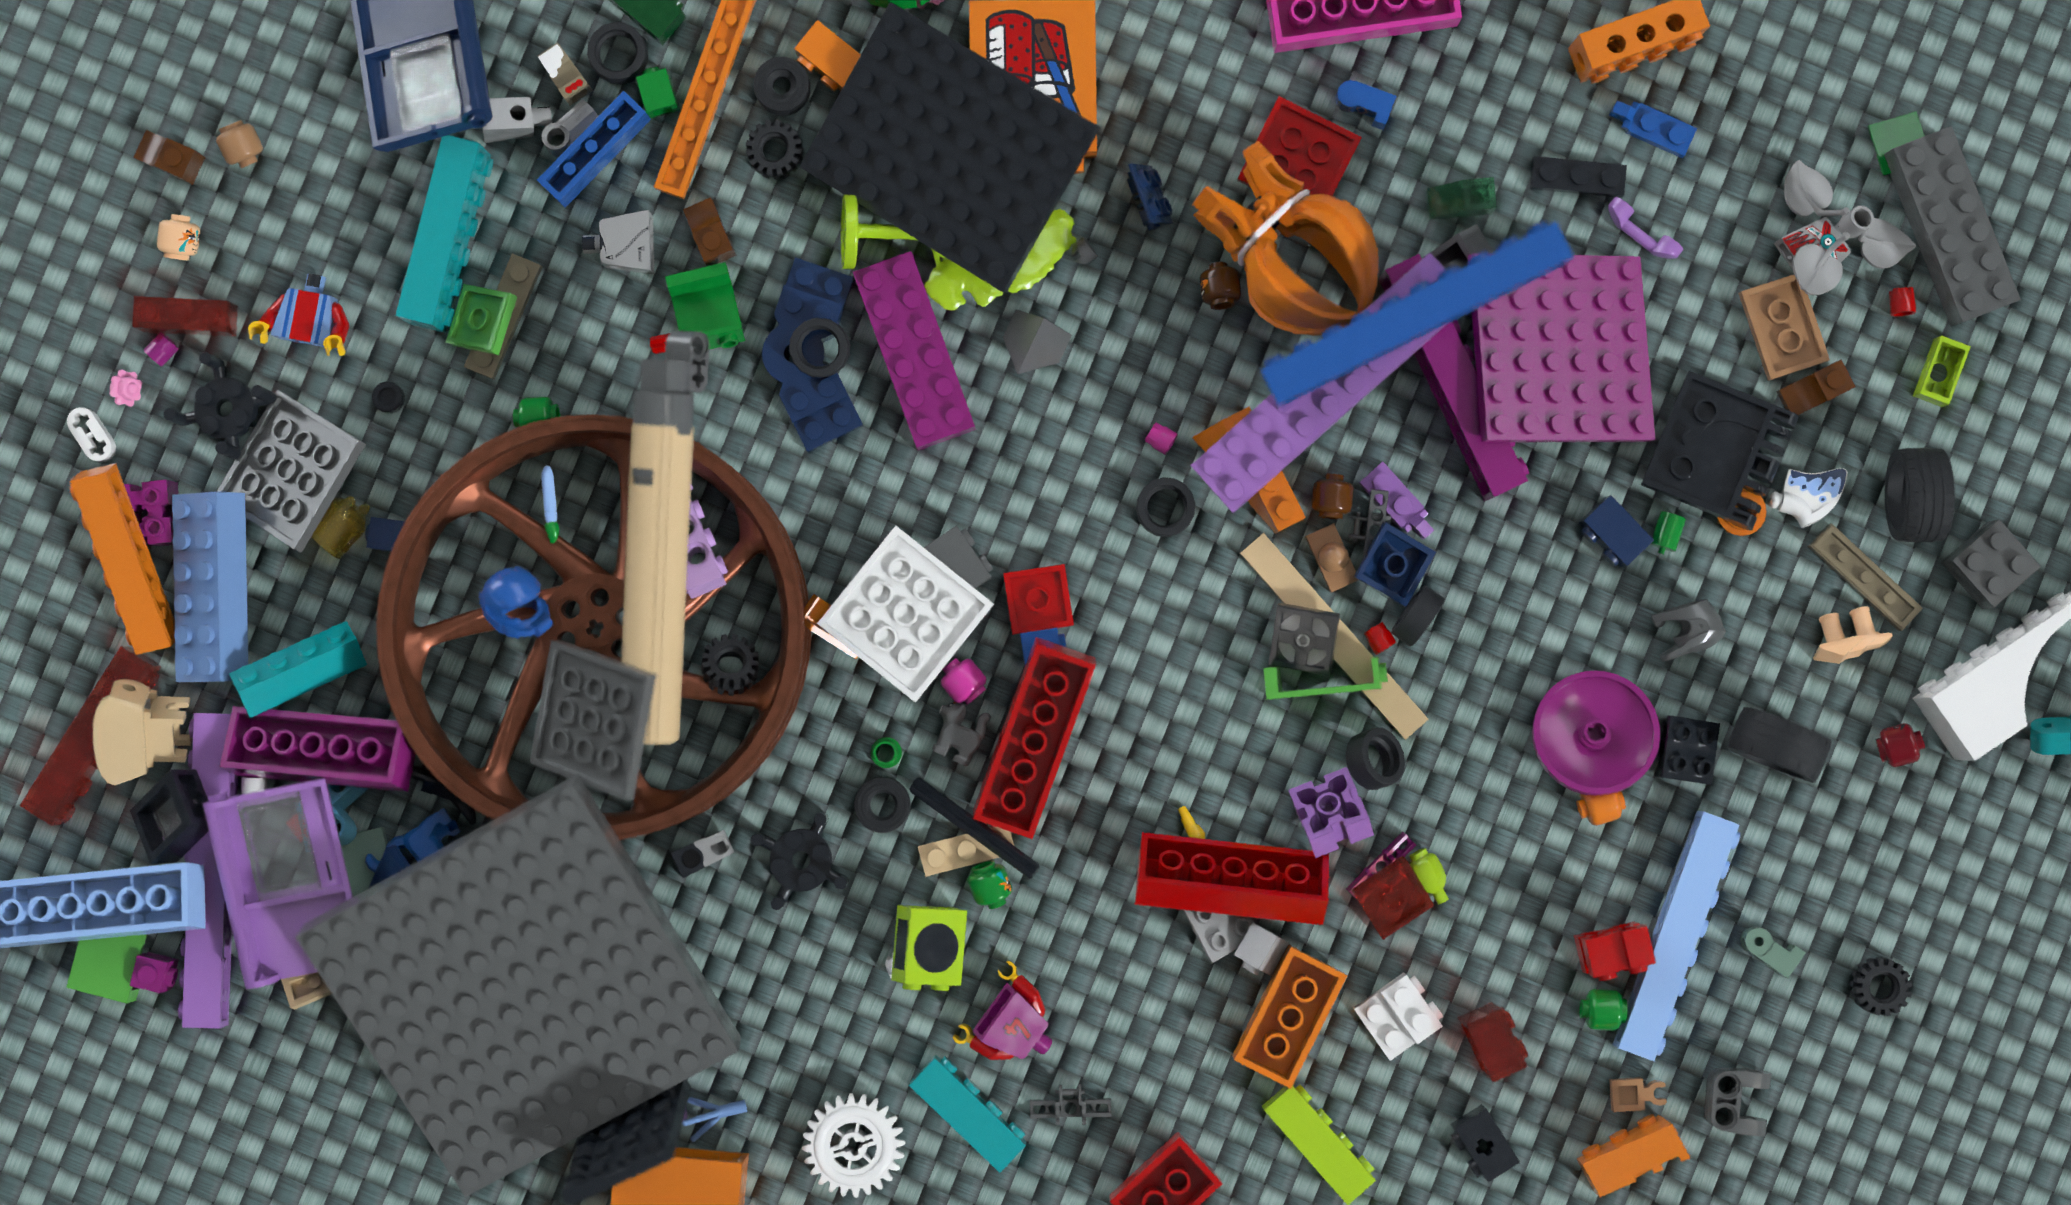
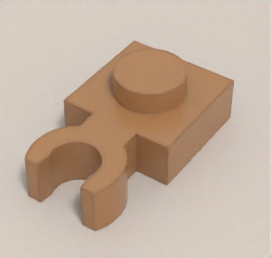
M1643 1078L1609 1079L1611 1111L1645 1110V1101H1650L1659 1106L1667 1103L1665 1098L1654 1097V1090L1656 1088L1666 1087L1663 1081L1653 1080L1647 1086H1643Z

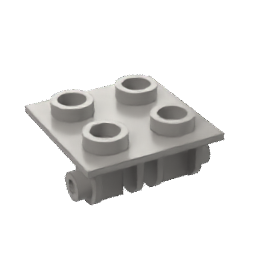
M1183 910L1211 964L1236 950L1251 924L1254 923L1251 917Z

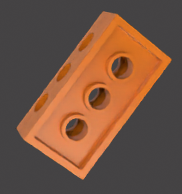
M1672 0L1583 32L1577 36L1568 50L1580 82L1590 80L1591 84L1607 79L1609 77L1608 74L1619 69L1620 73H1625L1638 67L1637 63L1645 59L1652 63L1666 57V53L1677 48L1678 52H1683L1696 46L1695 42L1703 39L1702 34L1710 27L1701 0Z

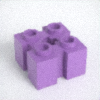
M1347 767L1325 775V783L1314 787L1313 782L1309 781L1289 789L1294 808L1302 827H1304L1315 858L1338 850L1337 842L1348 838L1350 844L1374 835L1369 816L1361 798L1358 796Z

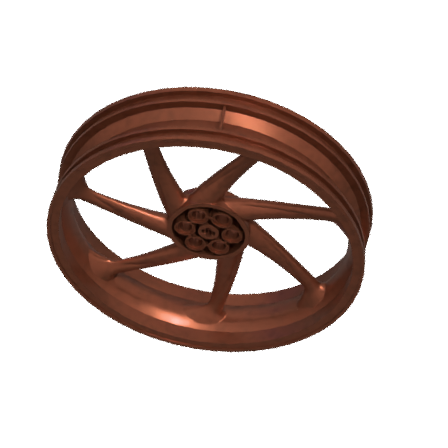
M595 414L562 416L512 429L485 442L456 462L422 496L403 525L388 559L378 599L376 631L382 681L391 709L406 739L433 775L458 798L494 820L528 802L527 798L511 780L507 770L519 738L541 699L551 640H561L565 633L571 632L575 636L576 646L595 651L598 654L621 662V657L615 652V645L619 640H622L623 630L619 615L624 608L631 428L633 424V419ZM693 441L692 471L711 483L731 501L738 519L740 529L739 541L730 552L722 557L728 573L723 575L726 584L757 554L766 555L776 581L781 609L782 633L780 656L763 679L755 685L753 684L750 689L745 686L744 693L739 694L738 690H734V696H728V690H724L723 695L718 694V688L715 687L711 690L708 687L709 681L705 683L702 675L682 670L681 698L755 707L759 711V717L744 741L732 755L708 777L689 789L661 790L653 788L646 781L639 768L632 809L616 813H603L619 840L646 835L682 823L707 811L747 781L768 758L783 736L801 696L810 659L812 631L804 626V607L809 601L808 590L797 552L785 527L769 503L748 480L723 459ZM587 446L609 456L618 464L620 474V528L614 572L610 574L560 536H558L555 543H550L545 526L490 491L488 487L490 480L527 459L555 450ZM478 511L490 515L513 532L549 564L563 581L562 585L542 589L537 595L542 597L548 604L553 626L536 638L506 708L488 760L483 768H475L448 739L430 708L421 679L426 657L431 647L449 640L496 629L485 619L482 607L423 627H419L414 623L415 602L420 579L427 559L439 535L447 524L464 515ZM724 586L691 599L686 591L685 622L696 614ZM605 589L609 594V601L606 605L599 607L595 602V594L599 590ZM576 601L579 604L580 612L578 616L571 619L566 615V606L568 603ZM525 607L506 613V615L510 618H519L522 621L533 617L537 611L533 608ZM595 621L598 624L604 625V628L600 630V637H598V634H591V629L595 628Z

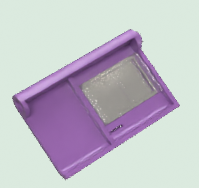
M326 778L228 797L227 792L209 795V801L203 803V808L245 989L259 988L273 984L280 979L318 972L295 937L305 923L353 897Z

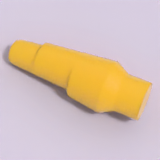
M1186 806L1180 807L1178 811L1188 837L1206 839L1204 830L1195 822Z

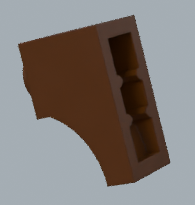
M146 130L133 158L193 185L206 157L176 141Z
M711 197L683 209L694 240L707 266L715 265L737 256Z
M1841 359L1776 392L1786 410L1800 415L1856 386Z

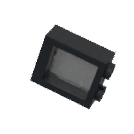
M170 769L130 810L150 864L177 863L209 831L203 803L209 800L196 769Z

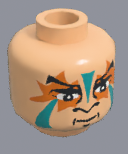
M171 214V220H162L159 223L157 248L164 252L163 257L189 260V256L196 255L198 252L200 228L198 225L190 223V216Z

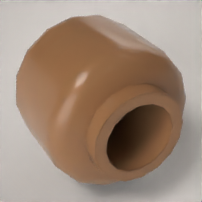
M240 120L219 129L221 134L217 136L216 142L228 164L238 163L240 168H244L258 162L256 155L262 152L263 145L253 125L243 124V121Z

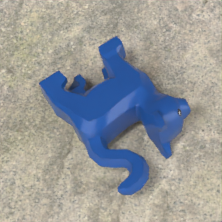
M442 808L428 816L418 827L403 835L394 837L387 843L386 847L396 845L398 849L407 848L418 862L444 848L445 846L441 841L444 836H455L461 830L456 821L451 820L447 809ZM371 853L365 857L367 867L375 873L380 861Z

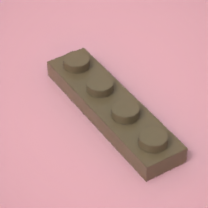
M512 253L497 287V291L517 296L499 355L471 350L464 365L466 369L495 380L542 270L541 265Z

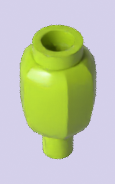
M1426 848L1419 849L1410 854V871L1420 888L1427 893L1433 894L1438 905L1449 900L1443 889L1446 884V874L1438 857L1433 853H1428Z

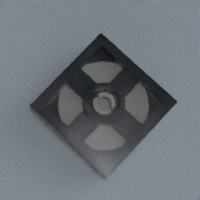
M1278 603L1268 665L1330 676L1340 613Z

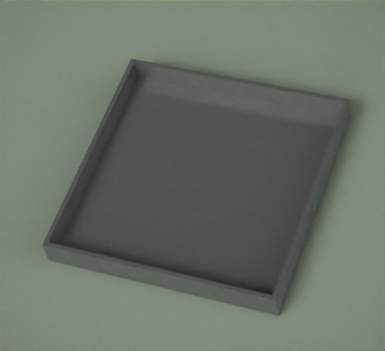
M579 774L308 921L302 926L295 937L465 1197L739 1051L741 1041L739 1032Z

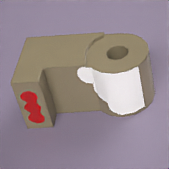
M558 42L537 55L559 92L570 106L593 91Z

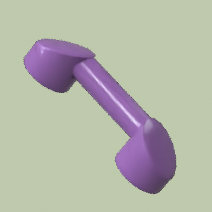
M1614 197L1609 203V214L1616 227L1648 250L1650 254L1667 259H1675L1683 251L1682 246L1671 237L1663 235L1657 242L1628 220L1634 213V209L1627 202Z

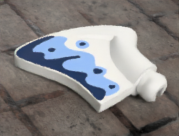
M1844 468L1820 473H1804L1789 469L1784 480L1782 493L1772 492L1768 505L1770 508H1777L1779 512L1794 516L1801 528L1812 525L1821 520L1834 508L1843 492L1848 472Z

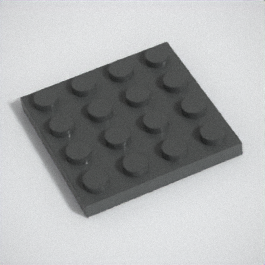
M277 389L275 393L276 400L268 404L244 444L240 457L234 461L216 492L245 493V517L286 545L302 553L366 444Z
M551 640L530 763L567 778H572L579 774L585 785L623 800L634 799L657 674L562 640Z

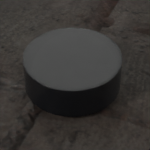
M382 382L374 388L372 402L378 410L384 413H395L403 407L405 393L399 385L393 382Z

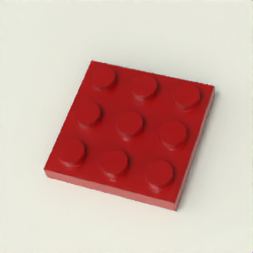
M1279 96L1256 142H1260L1262 147H1265L1267 152L1272 154L1277 164L1286 174L1304 183L1302 191L1308 189L1309 195L1324 194L1332 197L1362 137ZM1245 162L1237 181L1250 187L1243 173V170L1248 165Z

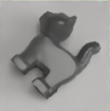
M953 702L948 705H942L939 713L943 718V726L939 733V739L933 745L932 750L946 756L948 750L954 747L958 749L959 754L955 755L952 760L968 766L974 752L979 749L987 730L986 725L990 721L991 716L989 713L981 714L977 720L976 728L971 729L961 726L966 717V703L958 704Z

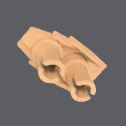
M1868 606L1850 611L1849 615L1852 618L1857 636L1848 638L1844 636L1839 614H1826L1819 618L1826 643L1819 645L1813 658L1816 661L1840 664L1846 659L1858 657L1866 651L1884 646L1891 640L1893 635L1890 632L1879 633L1875 631Z

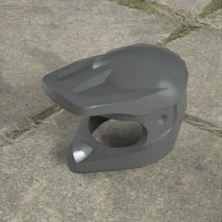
M1708 599L1686 603L1651 615L1655 627H1662L1666 621L1677 620L1681 624V632L1673 638L1675 644L1659 655L1662 662L1708 649L1720 641L1726 633L1720 615Z

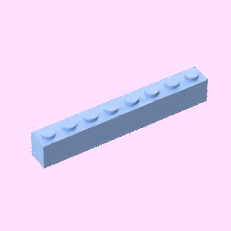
M1696 812L1650 939L1656 963L1647 965L1648 970L1637 975L1627 1003L1628 1014L1626 1023H1621L1613 1045L1617 1048L1651 1061H1655L1656 1055L1660 1056L1666 1044V1038H1663L1667 1026L1673 1024L1677 1010L1674 1008L1677 997H1681L1684 994L1687 986V979H1685L1687 969L1694 965L1698 955V950L1695 949L1699 937L1703 938L1708 928L1706 917L1709 908H1714L1719 897V891L1716 890L1720 878H1725L1729 869L1728 855L1730 850H1734L1739 842L1740 832L1737 831L1739 824L1707 812Z

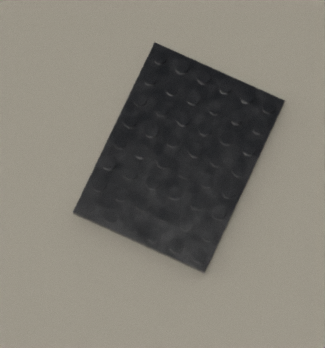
M890 2L802 161L800 168L842 194L856 195L857 202L999 291L1007 293L1101 127Z

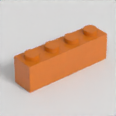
M1250 406L1219 421L1193 436L1192 439L1206 452L1252 411ZM1283 471L1248 500L1250 506L1275 534L1306 518Z

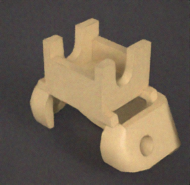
M130 679L114 681L110 695L104 697L98 704L93 720V743L96 764L100 774L107 783L115 786L148 773L149 768L154 767V762H186L188 749H179L174 746H190L192 742L190 735L180 733V724H184L186 711H179V708H189L190 697L158 696L156 690H150L149 687L138 681ZM147 699H150V709L145 708Z

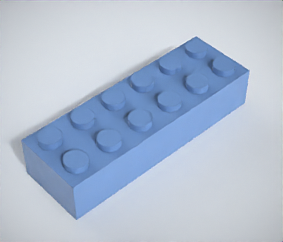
M205 492L172 495L176 682L232 681L229 673L248 665L245 493Z

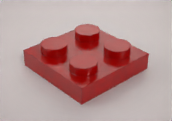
M1065 564L1003 573L1012 635L1074 626Z

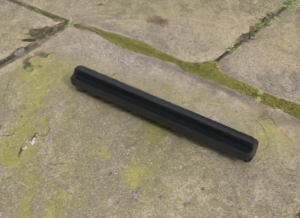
M916 778L909 788L913 795L1027 878L1031 879L1036 875L1040 868L1036 861L982 822L974 820L970 813L923 779Z

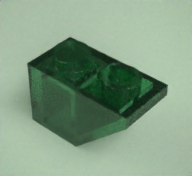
M1494 177L1460 180L1427 188L1429 220L1491 215L1497 208Z

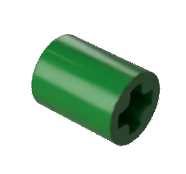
M1660 511L1652 536L1654 541L1650 545L1659 548V554L1664 555L1665 550L1676 552L1686 518L1670 512Z

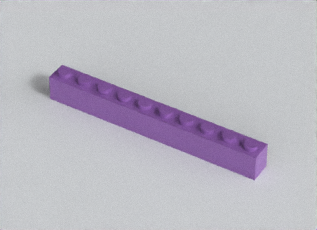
M194 713V719H191L189 724V735L193 738V750H190L188 754L189 769L197 770L207 798L209 795L220 792H227L228 797L237 795L238 776L220 767L231 714ZM208 831L184 855L185 862L204 865L206 929L186 930L185 938L181 941V955L185 959L184 969L181 970L179 977L180 987L183 988V1000L179 1003L178 1016L179 1019H182V1028L220 1029L229 1025L232 928Z

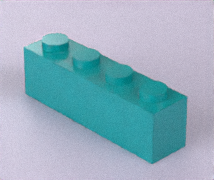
M345 621L249 665L242 666L240 669L229 673L251 718L366 666L367 663L357 638L348 622Z
M935 1055L910 1081L909 1086L1001 1173L1026 1146V1140L1023 1138L1026 1133L1015 1122L1012 1121L1008 1124L1001 1117L1003 1111L992 1100L986 1103L978 1095L981 1090L969 1078L963 1081L955 1073L958 1068L946 1056L941 1059Z

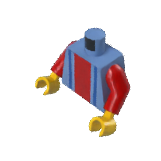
M308 273L304 291L288 288L286 294L280 295L259 321H254L249 325L248 333L249 339H252L255 334H260V343L262 344L268 342V332L271 331V335L278 339L324 347L327 356L330 355L332 349H337L339 356H343L345 354L343 344L346 340L350 324L338 300L323 294L326 277Z

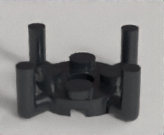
M203 352L199 356V361L213 369L214 380L196 391L194 411L181 413L172 408H167L163 415L166 420L180 426L198 423L204 433L221 440H226V442L220 441L216 444L215 450L217 453L231 459H238L241 455L238 438L245 435L252 421L256 420L258 407L273 403L276 400V395L260 385H255L250 389L243 382L227 377L224 361L208 352ZM226 401H231L233 406L231 413L228 416L222 417L220 413L222 404Z
M821 812L815 815L814 823L810 830H791L783 834L778 840L761 832L752 835L750 839L752 845L761 846L771 851L770 870L775 879L781 884L776 897L771 901V907L774 910H780L785 906L792 891H809L818 887L825 880L833 883L840 890L849 884L847 876L832 869L831 849L826 839L821 836L829 821L827 813ZM798 851H804L810 857V864L805 869H799L793 864V856Z

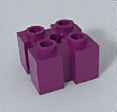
M170 480L141 482L142 490L140 486L124 484L146 544L159 547L173 545L172 495L179 494L178 482ZM143 510H146L148 514L141 520V514Z

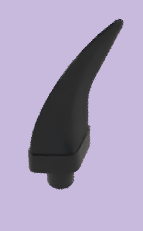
M413 765L411 778L423 782L421 791L450 800L471 825L476 823V813L473 807L451 792L429 769L426 770Z

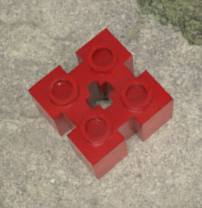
M1633 921L1611 926L1603 930H1594L1574 935L1582 972L1589 974L1592 978H1598V981L1617 978L1616 972L1620 970L1629 971V974L1645 972L1648 970L1647 965L1656 963L1648 927Z

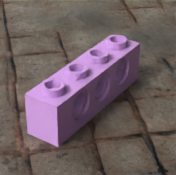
M690 497L689 525L694 526V530L688 539L686 591L691 599L726 585L723 575L728 573L722 556L715 557L711 547L717 544L710 528L704 529L700 519L704 518L705 515L699 501L695 500L692 502ZM695 554H706L702 563H691V558Z

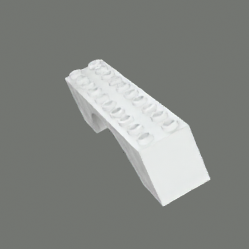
M2071 591L2067 594L2060 592L2047 601L2049 606L2040 612L2036 609L2021 618L2023 622L2015 629L2009 627L1995 636L1996 642L1990 646L1984 644L1970 653L1971 659L1963 664L1959 661L1951 665L1944 671L1946 676L1937 682L1935 679H1932L1918 688L1920 693L1913 697V700L1954 760L1976 761L2027 726L2025 692L2029 673L2035 658L2049 637L2071 619Z

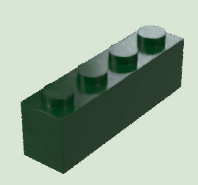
M609 0L662 46L686 19L681 9L684 5L679 0Z

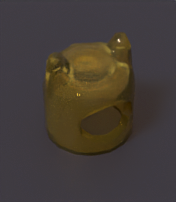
M353 496L334 498L311 536L322 548L337 559H341L366 531V516L370 511V506L365 503L359 506L355 505L356 499Z

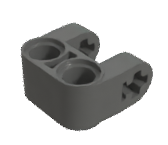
M1721 1067L1712 1070L1708 1075L1704 1104V1117L1706 1121L1718 1130L1741 1135L1766 1136L1767 1120L1740 1115L1742 1087L1770 1089L1772 1073L1746 1068ZM1724 1076H1729L1731 1079L1730 1087L1725 1091H1720L1718 1088L1719 1080ZM1726 1107L1728 1110L1727 1118L1722 1122H1717L1715 1119L1717 1110Z

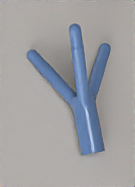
M689 1096L688 1103L712 1111L683 1120L682 1125L688 1126L710 1119L691 1136L690 1140L695 1142L721 1118L747 1112L745 1100L719 1106Z

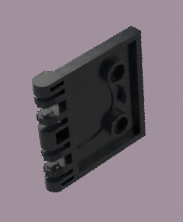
M1688 371L1643 477L1641 486L1720 517L1740 528L1753 530L1757 517L1748 512L1759 514L1762 507L1754 501L1741 497L1742 489L1744 488L1758 496H1767L1768 487L1747 479L1749 475L1751 478L1763 483L1772 484L1780 462L1758 453L1760 449L1771 456L1783 457L1784 449L1763 440L1767 432L1779 439L1790 440L1792 433L1788 429L1795 428L1799 416L1794 412Z
M684 1080L581 1135L569 1168L570 1176L568 1175L562 1191V1199L568 1204H576L672 1160L691 1089L689 1082Z

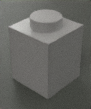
M1252 923L1234 955L1242 959L1244 962L1241 966L1253 974L1258 975L1262 971L1271 975L1289 942L1269 930Z

